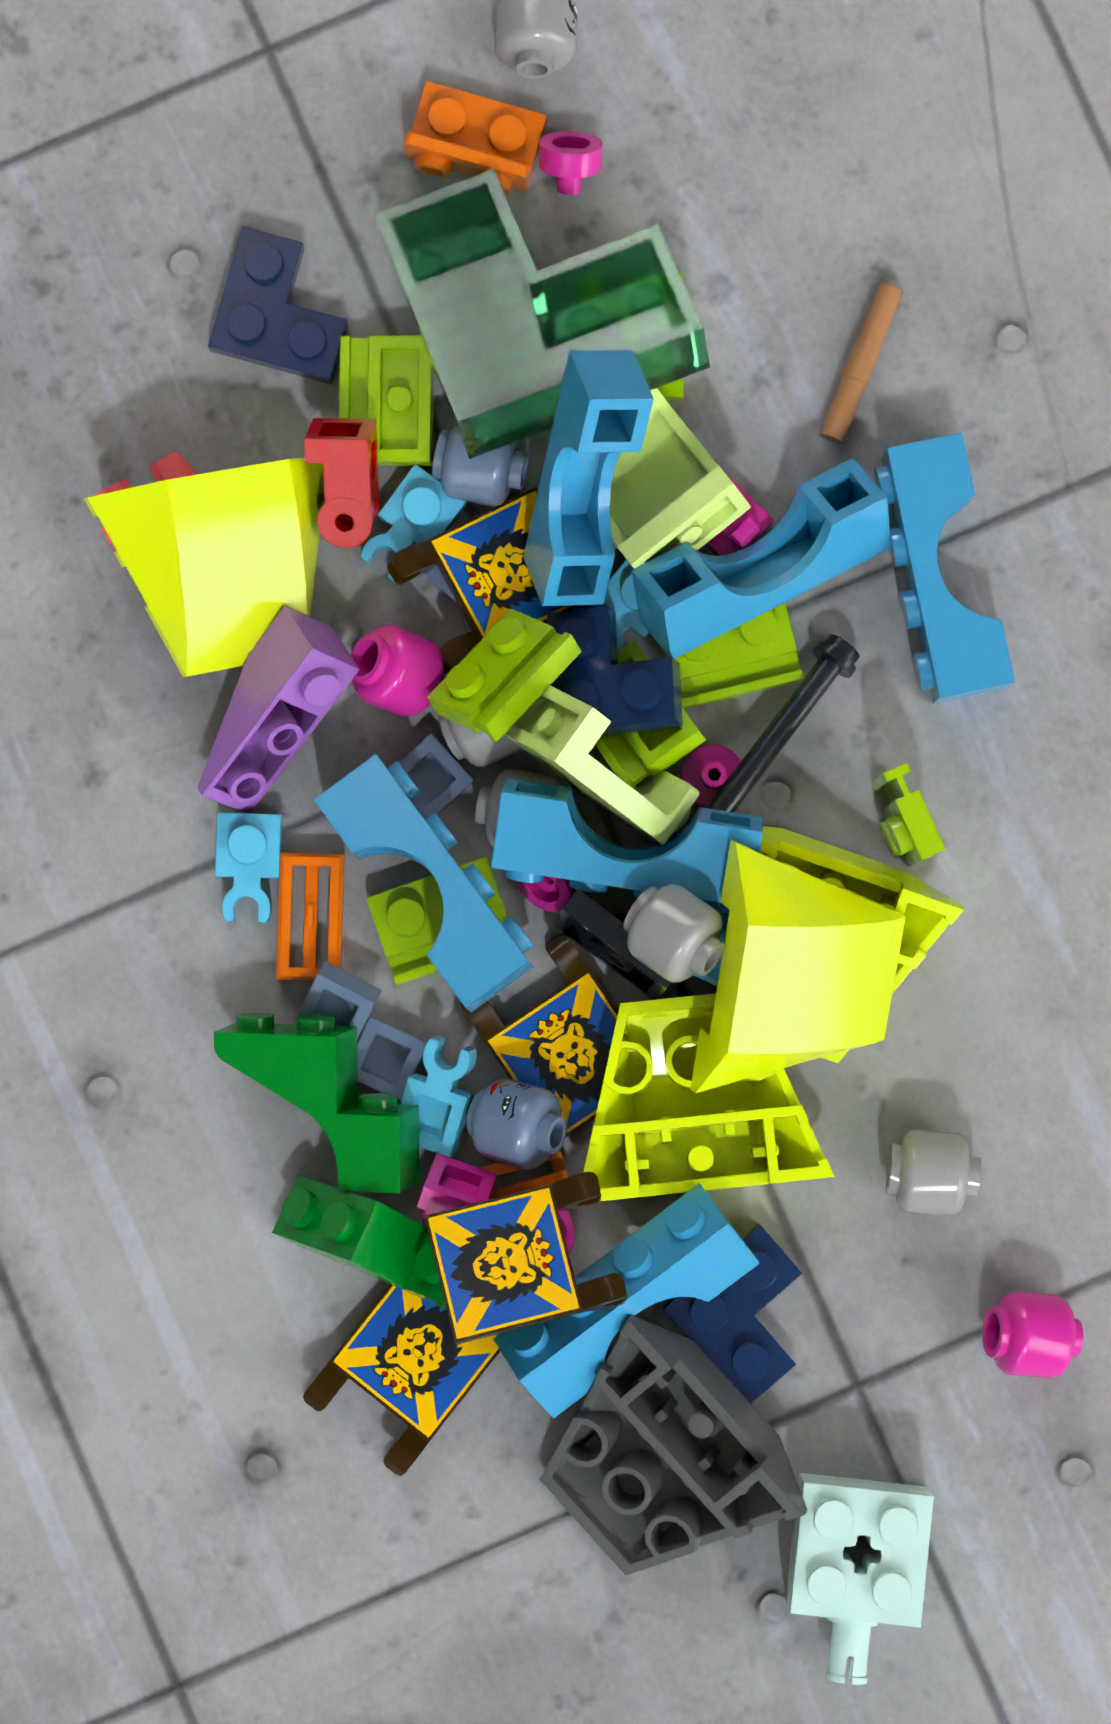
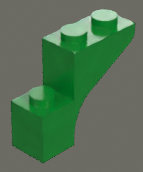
M243 1013L236 1015V1023L214 1032V1050L222 1061L305 1111L320 1124L334 1151L338 1174V1191L400 1194L420 1181L419 1105L397 1104V1095L373 1093L358 1097L357 1027L335 1026V1017L330 1015H304L296 1018V1024H275L274 1014Z
M298 1174L290 1193L283 1202L280 1216L272 1231L273 1234L396 1286L447 1311L427 1227L376 1200L349 1191H338L337 1187Z

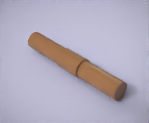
M879 283L819 433L826 440L843 444L865 386L868 385L880 355L881 346L903 293L901 289L893 285Z

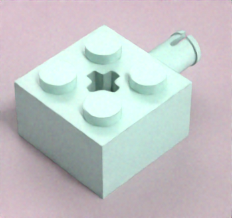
M799 1473L798 1486L806 1504L807 1512L804 1516L795 1518L793 1523L786 1603L791 1614L827 1617V1620L833 1622L828 1670L826 1671L825 1678L833 1682L845 1684L847 1658L850 1656L848 1678L851 1679V1684H867L868 1676L866 1674L871 1627L877 1626L878 1623L921 1628L934 1496L926 1486ZM865 1535L866 1540L874 1551L872 1554H864L862 1562L853 1563L848 1552L843 1551L844 1547L855 1546L857 1537Z

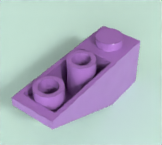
M284 605L246 658L197 787L201 795L248 814L253 811L360 670L331 626Z

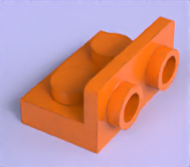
M426 81L412 130L407 132L404 140L406 159L414 161L413 167L416 170L430 176L449 178L451 172L475 178V186L493 194L508 196L512 189L526 193L538 155L539 141L543 137L547 124V115Z

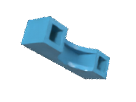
M569 350L523 555L542 606L602 605L604 603L615 558L610 523V495L614 469L621 452H641L654 400L632 350Z
M957 433L888 447L881 458L883 466L874 468V479L876 485L887 496L888 504H891L896 528L890 529L891 548L889 552L893 566L904 565L909 590L900 592V602L907 629L917 627L922 652L913 654L918 687L920 691L930 689L933 704L1008 689L1015 683L1002 620L982 616L960 604L948 591L938 568L937 548L943 526L951 516L967 506L975 496L963 434Z
M851 458L798 485L793 502L784 517L768 534L749 547L727 555L712 556L697 551L688 541L632 569L640 621L668 657L678 658L890 549L887 496L857 461Z
M375 754L316 797L314 802L358 859L383 854L399 855L420 863L432 873L442 895L443 920L438 937L427 956L464 1007L472 1013L533 968L524 953L534 945L511 915L500 922L490 909L486 901L496 895L473 863L462 870L448 850L458 842L436 812L426 819L423 818L410 800L420 791L399 762L396 761L387 768L377 754Z
M506 778L501 792L491 868L505 870L504 875L507 878L519 882L539 883L543 881L544 876L567 879L569 880L570 887L584 892L603 893L607 891L608 886L634 890L633 896L636 898L651 887L659 890L666 885L676 884L686 888L718 912L729 913V909L720 901L730 839L760 853L763 817L699 807L688 825L676 836L666 841L664 845L658 844L644 848L625 847L603 839L585 823L576 807L571 787Z
M699 1183L575 1277L576 1284L578 1285L600 1276L612 1273L620 1274L624 1279L627 1291V1299L624 1304L602 1310L583 1312L497 1335L493 1340L519 1382L554 1419L590 1391L594 1384V1379L604 1365L605 1355L612 1339L631 1315H636L643 1309L670 1298L693 1297L709 1302L760 1263L730 1221Z

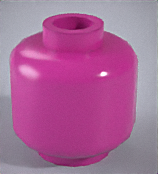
M396 625L380 626L359 639L350 654L360 669L352 679V685L357 696L370 705L399 716H414L426 709L431 704L427 696L445 679L444 660L437 644Z
M1019 1291L1007 1293L999 1300L996 1306L989 1308L984 1318L982 1340L986 1355L993 1358L996 1366L1007 1375L1042 1378L1060 1376L1069 1366L1072 1357H1077L1080 1354L1083 1346L1084 1333L1081 1321L1074 1318L1069 1303L1056 1294Z

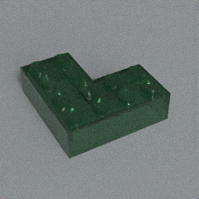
M494 169L374 214L387 256L469 459L552 428L569 350H632L650 390L710 368L703 325L658 224L536 270Z

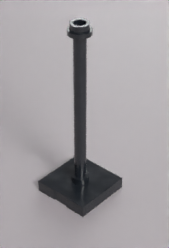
M829 634L825 641H818L812 652L817 657V662L706 808L728 812L736 811L836 677L840 675L850 678L856 671L854 664L860 655L852 645L834 634ZM577 889L562 908L554 926L651 1000L658 999L672 982L664 979L630 954L627 945L628 932L623 927L630 908L625 915L617 913L614 916L581 890Z

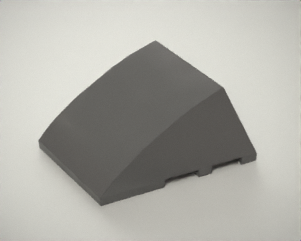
M631 1315L625 1323L610 1355L594 1379V1384L540 1477V1481L625 1575L694 1553L698 1547L729 1536H733L736 1539L750 1534L753 1528L783 1518L789 1521L804 1516L807 1512L806 1504L783 1443L776 1431L692 1339L634 1315Z

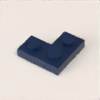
M242 226L208 347L214 353L332 384L340 356V336L346 335L348 322L344 318L289 304L305 249L303 242Z
M609 605L547 614V624L553 626L556 633L563 635L564 632L572 634L582 651L550 686L592 706L609 719L611 723L601 737L683 725L680 664L672 656L618 664L616 612Z
M760 1224L742 1238L760 1264L709 1302L693 1297H676L663 1307L686 1336L702 1349L750 1404L796 1365L754 1315L803 1274Z

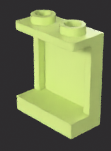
M650 379L645 380L654 400L641 452H621L614 469L610 495L612 539L634 569L687 541L694 549L699 550L751 508L734 483L714 461Z
M549 686L504 735L607 814L664 845L671 834L678 831L687 821L691 812V806L698 798L699 791L691 784L664 770L656 777L650 774L636 785L638 790L635 791L589 755V752L611 721L592 706Z

